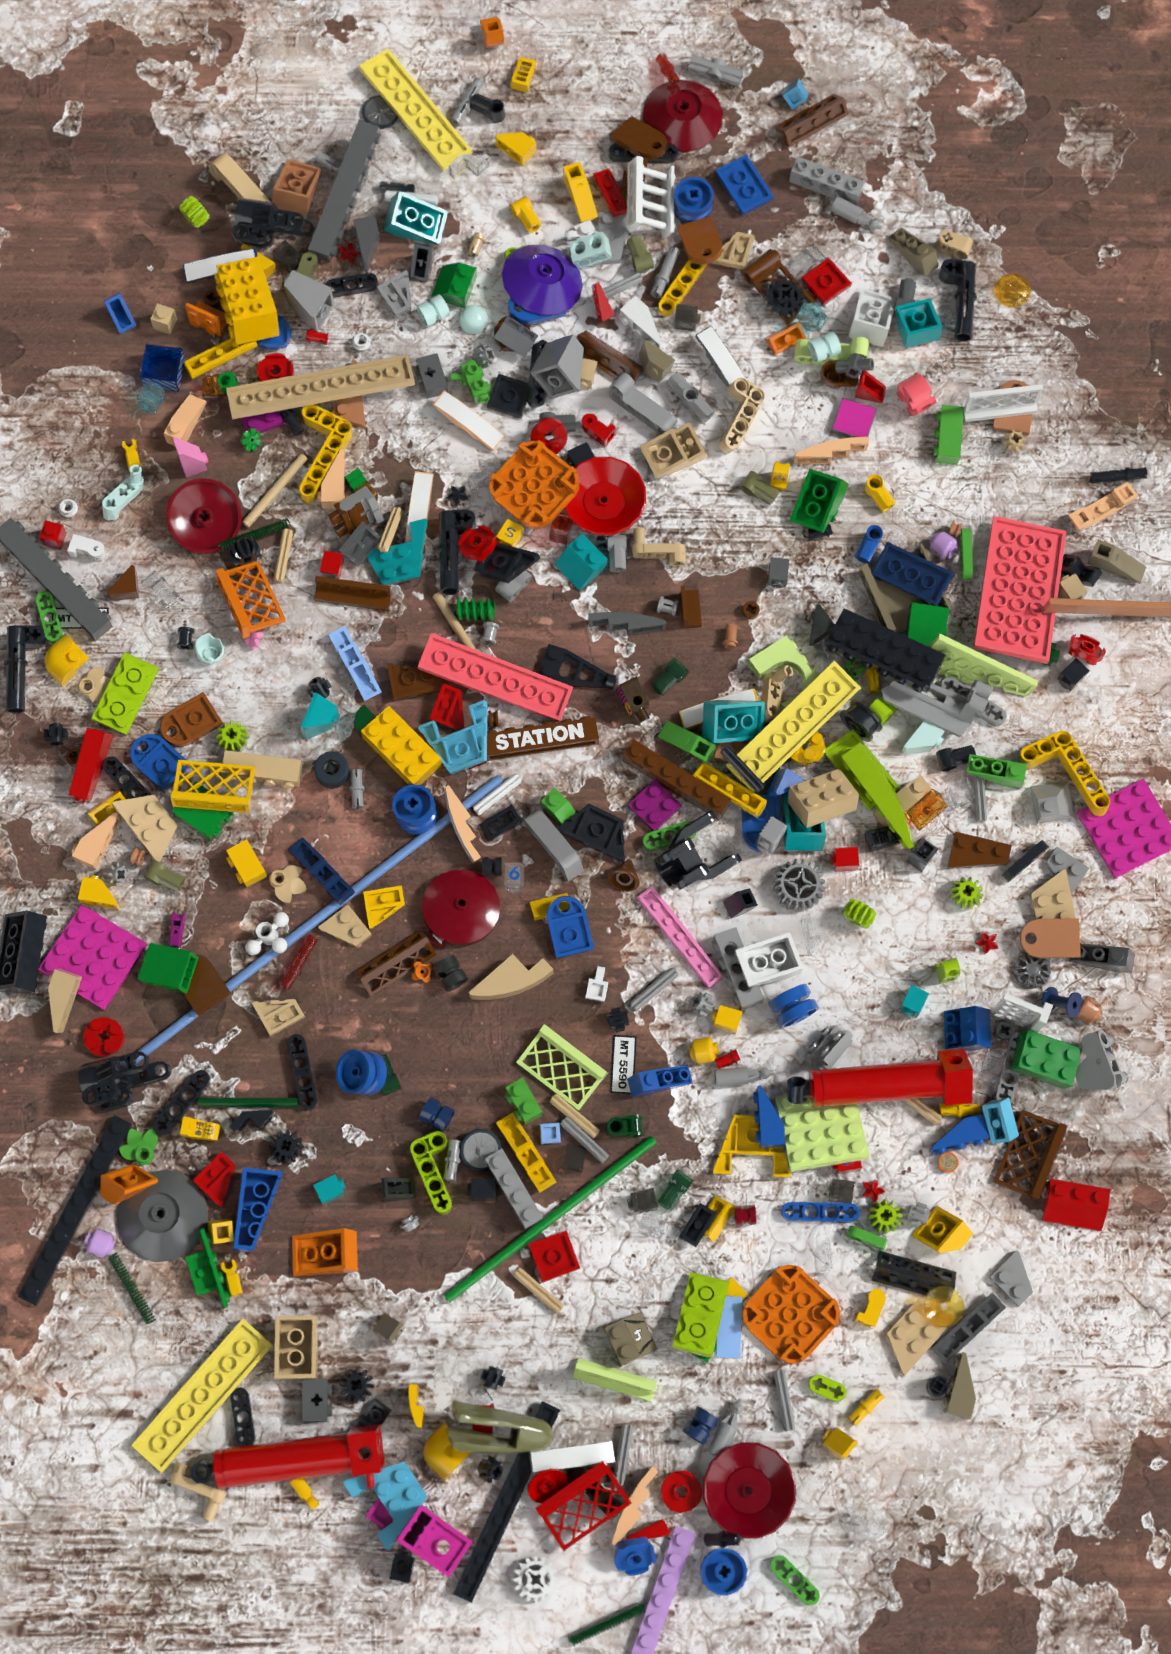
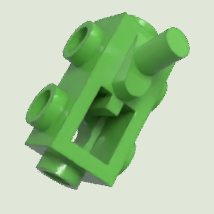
M468 360L462 364V373H451V380H462V385H467L474 404H482L490 400L488 392H490L489 384L483 380V370L481 366L476 364L475 360Z

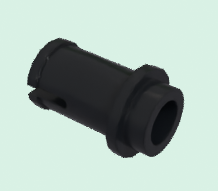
M828 524L824 533L808 529L811 541L825 536L828 538L830 537L829 535L833 534L830 524Z

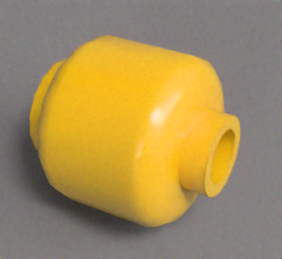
M711 1037L694 1039L692 1045H689L691 1059L695 1060L697 1064L715 1061L716 1054H719L718 1043L713 1042Z

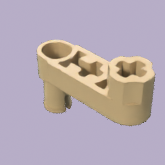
M637 527L633 529L634 544L632 545V556L634 558H669V565L673 567L686 565V548L684 544H646L645 528Z
M788 665L779 670H773L764 677L762 701H765L764 724L772 721L780 714L782 682L793 675V669L790 666L788 667Z
M176 1462L169 1482L206 1496L208 1502L201 1518L214 1522L220 1504H223L227 1493L207 1484L194 1482L190 1478L192 1467Z

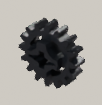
M783 277L782 282L776 279L775 284L771 282L766 290L765 301H769L766 307H772L771 313L776 311L778 317L780 314H783L784 318H786L788 313L794 316L795 312L798 313L801 309L800 307L804 304L802 300H804L805 295L801 294L803 288L798 289L799 283L793 284V279H790L789 282L786 281L785 277Z

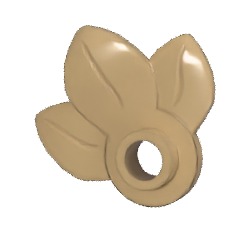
M95 667L89 671L87 677L79 681L78 690L82 695L89 696L93 703L99 704L111 678L104 676L103 667ZM87 684L91 685L90 690H85Z
M290 865L284 870H275L270 874L269 882L275 888L276 897L282 902L290 903L292 894L297 895L306 891L304 882L298 878L302 868ZM281 877L283 880L277 883L276 878Z

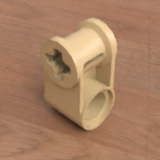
M945 230L941 232L936 248L940 253L965 260L969 256L973 240L968 236Z

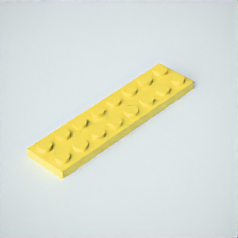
M388 48L359 65V70L442 171L472 154V149Z
M834 661L737 755L764 783L861 687ZM730 763L726 765L746 788L752 792L755 791Z
M242 1319L131 1446L163 1473L230 1397L231 1393L271 1350L273 1345L248 1322Z

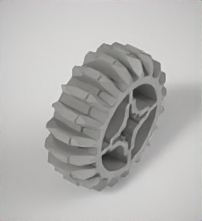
M794 859L793 865L789 861L786 862V867L782 865L780 867L781 872L777 871L775 874L778 878L773 880V883L777 884L773 887V890L779 891L775 895L776 898L782 897L780 903L783 904L786 901V908L788 909L791 905H794V911H797L798 906L804 911L805 905L811 909L813 907L812 903L817 905L819 903L818 899L823 897L821 892L825 891V887L821 886L825 884V880L820 879L823 873H816L819 868L816 866L812 869V862H809L808 866L804 865V859H802L800 864H798L797 859ZM798 872L796 878L785 879L790 873ZM805 873L812 878L814 884L805 879ZM801 878L800 882L802 887L800 888L798 893L797 882ZM784 886H787L788 889L794 892V897L787 893ZM814 891L809 897L800 899L803 892Z

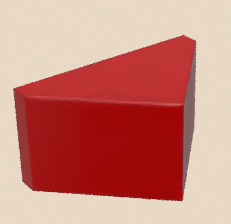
M862 371L855 398L883 403L886 386L867 371Z

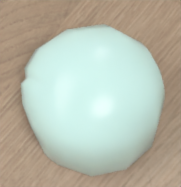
M478 305L466 306L460 316L461 329L473 335L481 333L487 324V312Z
M210 633L200 635L195 642L196 656L199 660L208 664L220 661L224 656V646L220 638H214Z

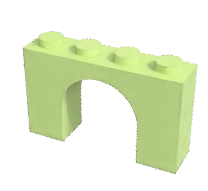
M787 635L751 657L748 662L749 668L758 680L775 669L786 665L790 666L799 673L803 680L801 692L818 677L817 672L814 669L811 670L808 666L806 657L803 654L800 655L797 651L796 643L792 639L789 640ZM800 693L781 705L780 711L782 712Z

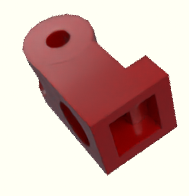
M592 413L585 414L582 417L583 432L602 446L606 447L615 437L616 426L610 423L607 427L598 421L597 417Z

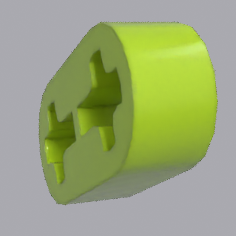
M815 1375L809 1380V1389L819 1396L834 1402L842 1401L846 1397V1388L839 1382L822 1375ZM821 1379V1384L827 1386L826 1389L820 1387L816 1390L815 1385L812 1384L813 1381ZM839 1387L842 1396L835 1398L834 1393L829 1391V1388L836 1389Z

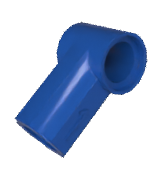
M871 525L868 527L855 554V558L858 561L870 563L883 536V530L880 526ZM876 533L878 538L873 539L869 534Z

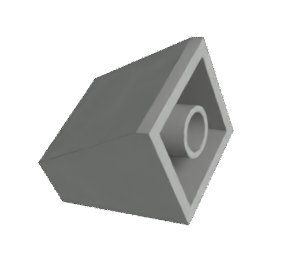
M292 270L290 275H287L283 281L287 302L310 329L312 328L313 331L319 332L334 306L332 288Z
M573 334L546 343L530 372L551 399L579 391L584 347Z

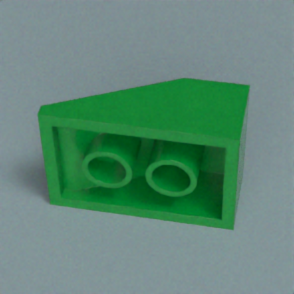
M809 468L789 521L824 533L841 505L849 484L843 479Z

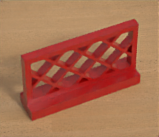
M602 1461L535 1509L545 1521L562 1550L565 1551L630 1506L632 1502L611 1471L607 1461ZM606 1475H609L612 1480L611 1490L600 1488L601 1479ZM586 1489H596L594 1502L583 1500ZM599 1490L610 1492L608 1505L597 1503ZM613 1493L621 1494L626 1502L620 1507L611 1506ZM569 1501H579L577 1514L566 1512ZM582 1502L593 1504L591 1517L580 1515ZM596 1505L607 1507V1513L603 1519L594 1518ZM554 1512L562 1513L560 1526L553 1525L548 1516ZM565 1514L576 1516L574 1529L563 1527ZM579 1517L590 1519L589 1528L586 1531L577 1530ZM562 1529L573 1531L572 1540L566 1545L561 1539Z

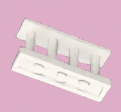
M636 156L628 163L627 229L634 231L641 224L661 229L662 239L667 238L674 232V166H670L664 172L645 168L643 157ZM643 175L662 180V189L644 184ZM643 191L662 196V205L645 201L643 199ZM642 207L661 212L662 221L644 217Z

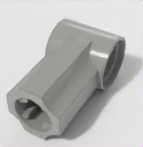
M626 535L607 536L610 572L621 573L626 571Z

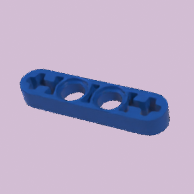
M788 1202L783 1206L781 1214L787 1221L850 1223L858 1219L860 1210L857 1205L852 1203ZM789 1206L792 1207V1210H799V1206H802V1218H799L800 1213H794L792 1217H789V1213H785V1210H788ZM810 1206L816 1210V1215L812 1218L805 1214V1209ZM833 1207L836 1210V1216L828 1218L825 1215V1209ZM839 1207H842L841 1211H848L849 1208H852V1211L856 1212V1214L852 1218H849L848 1214H842V1218H839Z

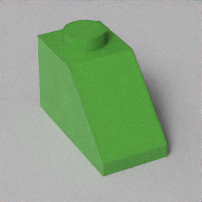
M556 788L541 800V807L560 826L576 814L569 801Z

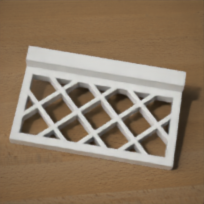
M1043 385L971 392L968 394L966 402L961 404L964 407V422L1037 414V403L1042 394Z
M1005 994L992 1009L990 1015L1038 1033L1047 1024L1053 1005L1045 1002L1042 1007H1038Z

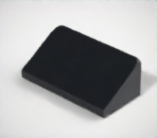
M699 1203L678 1238L697 1247L717 1213Z

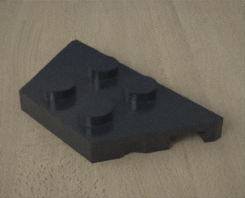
M497 542L494 550L486 556L484 561L476 562L475 572L479 576L509 584L536 563L540 556L535 552Z
M587 804L557 828L561 834L622 863L625 861L624 820Z

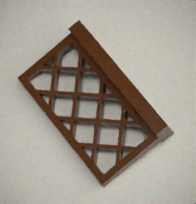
M1022 1109L1016 1126L1018 1131L1021 1126L1022 1131L1018 1132L1019 1136L1024 1134L1028 1144L1017 1147L1015 1139L1009 1142L994 1183L1039 1202L1068 1125L1053 1122ZM1024 1116L1033 1119L1035 1126L1025 1129L1022 1124ZM1046 1124L1054 1127L1052 1134L1045 1137L1040 1130V1127ZM1037 1129L1041 1138L1031 1142L1027 1132ZM1043 1141L1046 1150L1037 1155L1032 1145ZM1030 1146L1034 1156L1023 1160L1020 1150ZM1017 1152L1021 1162L1010 1165L1008 1156ZM1036 1159L1039 1165L1038 1170L1029 1173L1025 1163ZM1023 1165L1027 1175L1016 1178L1012 1169ZM1010 1170L1014 1180L1007 1183L999 1180L1001 1174ZM1029 1177L1032 1184L1030 1190L1022 1189L1018 1181Z

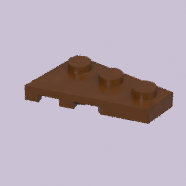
M387 663L394 701L440 693L443 683L449 685L448 680L417 668Z
M955 832L947 869L1007 865L1012 845Z

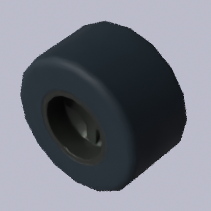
M334 751L325 752L315 761L314 771L316 779L324 787L331 789L339 788L348 780L350 773L348 761L342 754Z

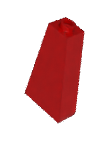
M86 728L68 794L74 796L73 800L85 803V800H92L103 769L102 764L107 757L114 734L98 729Z

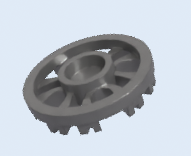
M1025 953L1015 962L1014 975L1022 986L1031 989L1039 988L1048 981L1051 975L1050 963L1046 958H1037V961L1033 962L1032 957ZM1042 960L1043 963L1039 966L1037 963ZM1019 962H1024L1025 967L1019 966ZM1046 965L1047 971L1041 970V966ZM1017 970H1024V972L1018 973ZM1026 975L1028 979L1024 982L1020 977ZM1036 977H1039L1042 983L1037 984ZM1030 978L1033 979L1032 985L1029 984Z

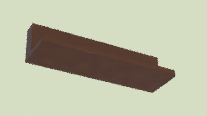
M588 331L578 334L577 340L584 347L583 358L597 361V367L615 379L621 372L627 373L634 380L635 385L639 375L644 372L640 364Z

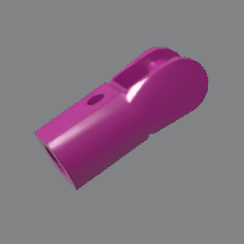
M172 912L168 941L169 947L181 948L186 918L185 913L181 915ZM175 922H181L180 927L174 926Z

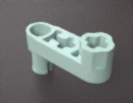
M132 465L129 470V478L103 499L102 510L103 517L106 520L118 519L119 511L143 489L144 480L141 476L142 468L139 465Z

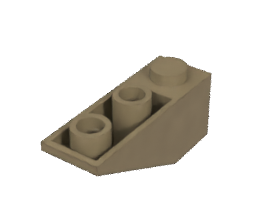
M902 227L888 237V240L908 263L924 276L939 267L936 250Z
M1099 539L1093 547L1087 563L1139 584L1146 570L1145 565L1118 547Z
M962 1352L959 1356L956 1355L953 1367L956 1370L954 1376H950L948 1383L951 1389L949 1396L946 1395L944 1398L943 1407H945L944 1413L970 1420L976 1396L967 1355L965 1352Z

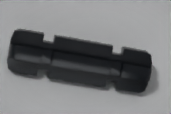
M382 181L380 182V192L389 190L415 193V185L409 183L405 185V183L390 182L388 184V182Z

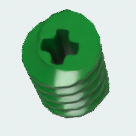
M457 597L456 615H458L460 621L463 620L464 616H466L467 621H470L472 616L475 621H478L479 616H481L482 621H485L488 616L490 622H492L495 616V598L493 603H491L489 597H487L485 603H483L482 597H479L478 602H475L474 597L471 598L470 602H468L467 597H464L463 602Z

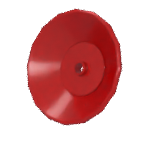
M593 457L579 463L575 467L580 482L579 490L564 509L569 519L581 530L594 535H615L628 530L641 518L647 503L646 486L639 472L630 464L614 457ZM606 499L607 502L602 503L601 500Z

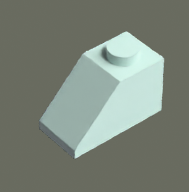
M923 721L904 745L901 752L903 754L929 752L934 746L938 748L944 740L942 736L945 731Z

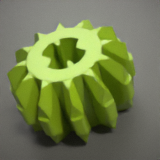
M192 196L186 198L179 206L184 217L196 228L203 226L210 218L201 203Z
M230 720V725L228 726L223 722L224 729L218 728L219 734L216 735L219 747H224V751L230 748L231 751H235V748L242 751L241 745L248 744L245 740L249 738V734L246 733L247 728L245 726L241 727V722L239 721L234 725L233 720ZM232 734H235L234 739H230Z
M961 877L960 882L957 880L954 882L955 887H951L950 891L954 893L951 895V899H957L955 902L956 906L961 903L962 909H965L967 905L970 909H973L974 905L978 906L980 904L979 899H982L984 895L980 893L983 887H977L979 880L973 883L972 877H969L967 881L964 877ZM964 890H967V892L969 891L971 894L967 896V893L964 894L963 892Z
M850 899L846 903L842 915L851 923L868 929L875 920L876 912L863 902Z
M886 1199L882 1200V1205L876 1201L874 1203L876 1208L871 1207L869 1209L873 1214L869 1215L868 1219H874L870 1224L871 1227L877 1224V1232H880L882 1228L884 1234L889 1232V1228L894 1232L896 1230L895 1225H901V1222L897 1219L903 1217L900 1213L896 1214L900 1207L893 1208L894 1201H891L889 1205H887ZM884 1212H887L886 1215L889 1214L890 1218H888L887 1221H884V1218H881V1215Z

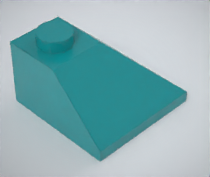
M314 693L300 726L303 738L308 740L331 730L340 718L338 706L321 695Z

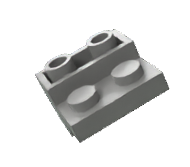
M836 1025L825 1027L820 1033L821 1037L819 1040L812 1042L808 1047L809 1052L806 1056L823 1069H830L853 1042L851 1038L854 1035L848 1030L842 1031Z

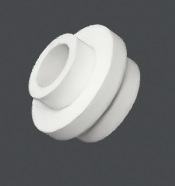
M358 333L354 336L352 344L356 350L365 351L370 347L371 340L368 335ZM361 341L365 342V344L360 345L358 343Z
M65 499L59 505L60 514L67 518L73 517L78 511L76 502L71 499ZM67 507L72 508L70 511H65Z

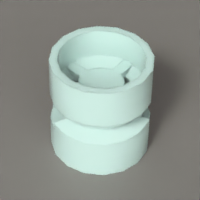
M440 294L431 298L429 303L425 301L416 306L419 317L426 327L435 324L436 319L442 320L450 316L448 306Z
M833 331L822 335L821 339L817 337L808 341L809 353L815 363L826 360L827 356L831 358L841 354L839 340Z

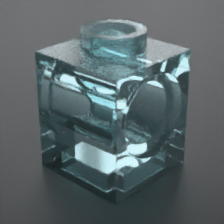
M804 302L796 318L806 331L820 332L828 316L819 304Z
M147 381L137 397L139 408L146 413L156 414L166 398L165 390Z

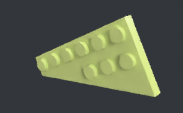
M939 634L928 646L946 654V658L938 674L945 675L946 678L952 677L960 682L973 684L974 680H979L991 687H1000L1005 692L1028 696L1037 687V680L942 634Z

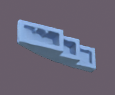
M346 626L328 634L364 701L381 693L375 678L355 642H353Z

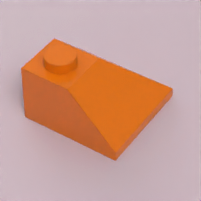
M132 1164L101 1175V1197L112 1205L119 1204L121 1201L127 1200L158 1183V1179L137 1165Z

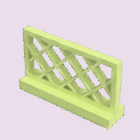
M544 1024L516 1063L577 1110H580L608 1072ZM541 1037L548 1042V1050L537 1051L536 1043ZM561 1051L564 1062L553 1063L552 1052ZM549 1052L550 1064L539 1065L538 1054ZM535 1054L537 1066L528 1067L523 1063L527 1055ZM566 1056L570 1058L572 1061H567ZM564 1064L566 1076L555 1077L553 1066ZM567 1064H578L580 1074L568 1075ZM551 1066L552 1078L544 1079L541 1077L540 1068ZM582 1068L588 1073H582ZM592 1075L597 1080L593 1086L584 1087L583 1076ZM580 1076L582 1088L570 1089L569 1078ZM566 1078L568 1090H558L555 1080ZM553 1080V1085L550 1084L548 1081ZM582 1090L583 1099L579 1104H576L571 1098V1091ZM568 1092L569 1097H567L563 1093Z
M578 1358L573 1379L650 1402L656 1390L657 1381Z

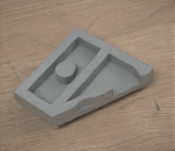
M407 270L377 286V291L396 318L412 310Z

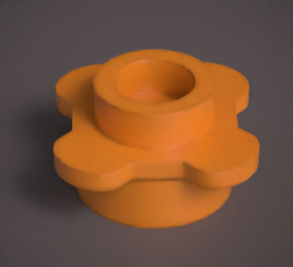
M419 961L415 962L414 973L411 975L412 979L415 981L423 980L424 983L429 982L433 969L432 965L421 964Z

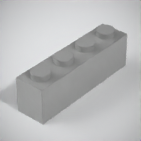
M503 1149L485 1158V1163L524 1229L543 1219Z

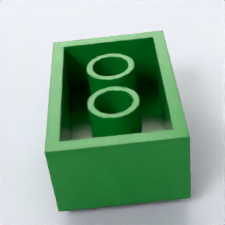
M1028 1029L1019 1034L1010 1070L1065 1089L1073 1086L1082 1049Z

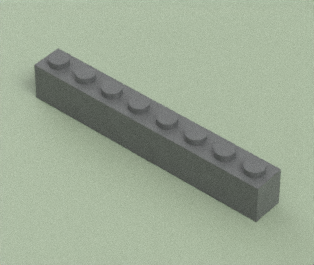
M358 120L308 248V251L315 253L318 259L331 262L332 257L335 258L338 247L336 246L338 241L343 239V228L350 221V210L355 208L357 202L356 195L361 192L363 187L362 179L368 175V164L370 160L373 161L376 153L374 149L376 144H380L382 138L379 126Z
M9 518L0 526V543L52 594L53 598L76 622L97 641L113 627L110 622L112 619L105 610L101 612L98 609L99 604L93 598L89 599L85 595L87 592L81 585L76 586L73 583L74 578L68 572L64 573L61 570L62 566L56 559L52 561L48 557L50 555L43 546L40 548L36 544L37 540L32 534L27 535L24 532L25 528L19 521L15 522L12 518Z

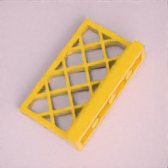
M178 760L174 788L171 792L172 806L250 813L255 766ZM182 766L191 767L193 771L184 776L181 769ZM204 768H209L212 773L204 778L200 771ZM223 770H229L232 774L223 779L218 773ZM243 771L250 772V777L244 781L238 776ZM197 774L201 781L193 786L188 779ZM216 776L221 782L212 787L207 781ZM235 777L240 784L231 789L227 782ZM184 782L190 786V789L185 792L178 791L179 786ZM204 783L210 789L206 793H199L197 791V788ZM224 785L229 792L225 795H219L216 790ZM244 787L247 790V797H240L235 792Z

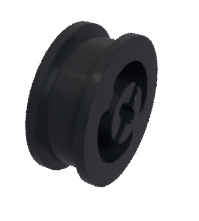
M852 700L849 703V708L840 712V718L850 731L854 730L865 742H870L873 739V734L882 730V724L878 717L866 705L857 700Z

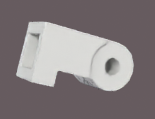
M73 534L67 550L70 557L77 559L78 554L90 557L95 562L104 560L106 551L101 542Z

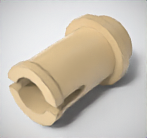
M475 232L471 236L472 241L467 253L470 256L478 257L482 243H485V236L482 233Z

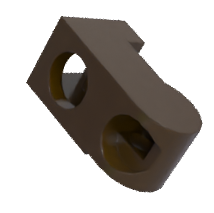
M588 1488L585 1494L594 1502L596 1489ZM599 1490L597 1503L608 1505L610 1492ZM613 1496L611 1506L620 1507L622 1504ZM597 1505L606 1515L607 1507Z

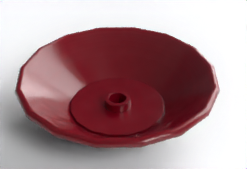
M678 79L663 83L650 93L644 103L642 119L644 123L663 133L668 145L676 146L680 152H690L702 149L715 139L722 128L723 110L719 99L708 87L696 81Z
M740 1442L724 1448L710 1462L703 1478V1501L710 1518L723 1531L739 1533L743 1539H759L776 1532L789 1519L796 1502V1480L789 1463L776 1450L761 1443ZM746 1487H750L752 1489V1493L750 1495H747L745 1493Z

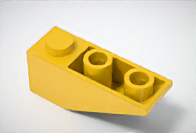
M577 162L564 166L563 180L580 222L583 223L588 220L597 219V211L581 163Z

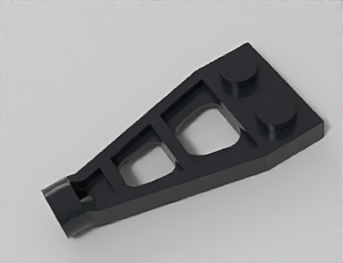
M551 644L547 646L538 673L572 687L607 688L610 690L614 689L617 675L607 673L571 651ZM564 661H569L576 665L577 672L575 676L563 677L559 674ZM582 669L594 672V680H581L579 677Z

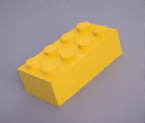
M390 706L384 709L361 730L362 738L408 785H421L442 766V758Z

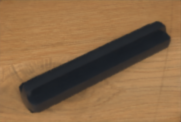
M728 745L720 751L723 757L756 792H760L765 787V784Z

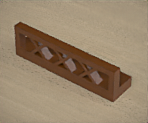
M832 94L776 125L775 129L783 134L786 146L791 147L849 115L845 99Z
M322 576L315 577L316 590L314 601L389 611L392 596L391 586Z
M419 930L356 970L355 974L371 997L414 970L415 962L419 961L423 964L437 954L428 938ZM427 946L430 952L424 956H419V950ZM405 958H412L410 965L407 967L401 966ZM388 969H396L393 976H385ZM374 978L379 979L378 985L370 989L367 983Z

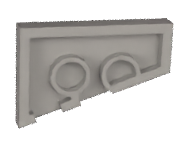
M598 212L599 232H603L609 239L612 255L611 259L602 261V264H619L629 229H627V214L613 218L610 212Z

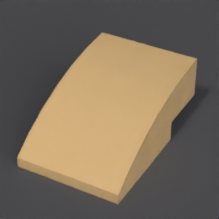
M690 422L674 431L670 429L639 446L656 479L683 470L708 458Z

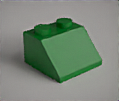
M460 262L443 265L431 298L440 294L446 303L465 308L477 278L476 267Z

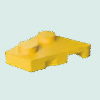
M402 885L363 892L369 929H373L405 906Z

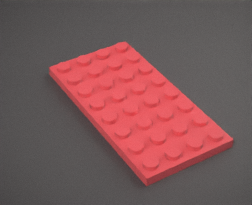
M993 516L973 649L1048 664L1055 613H1044L1043 606L1050 598H1058L1066 531Z

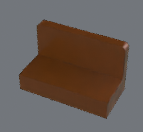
M681 586L682 627H702L699 589L685 590V586Z

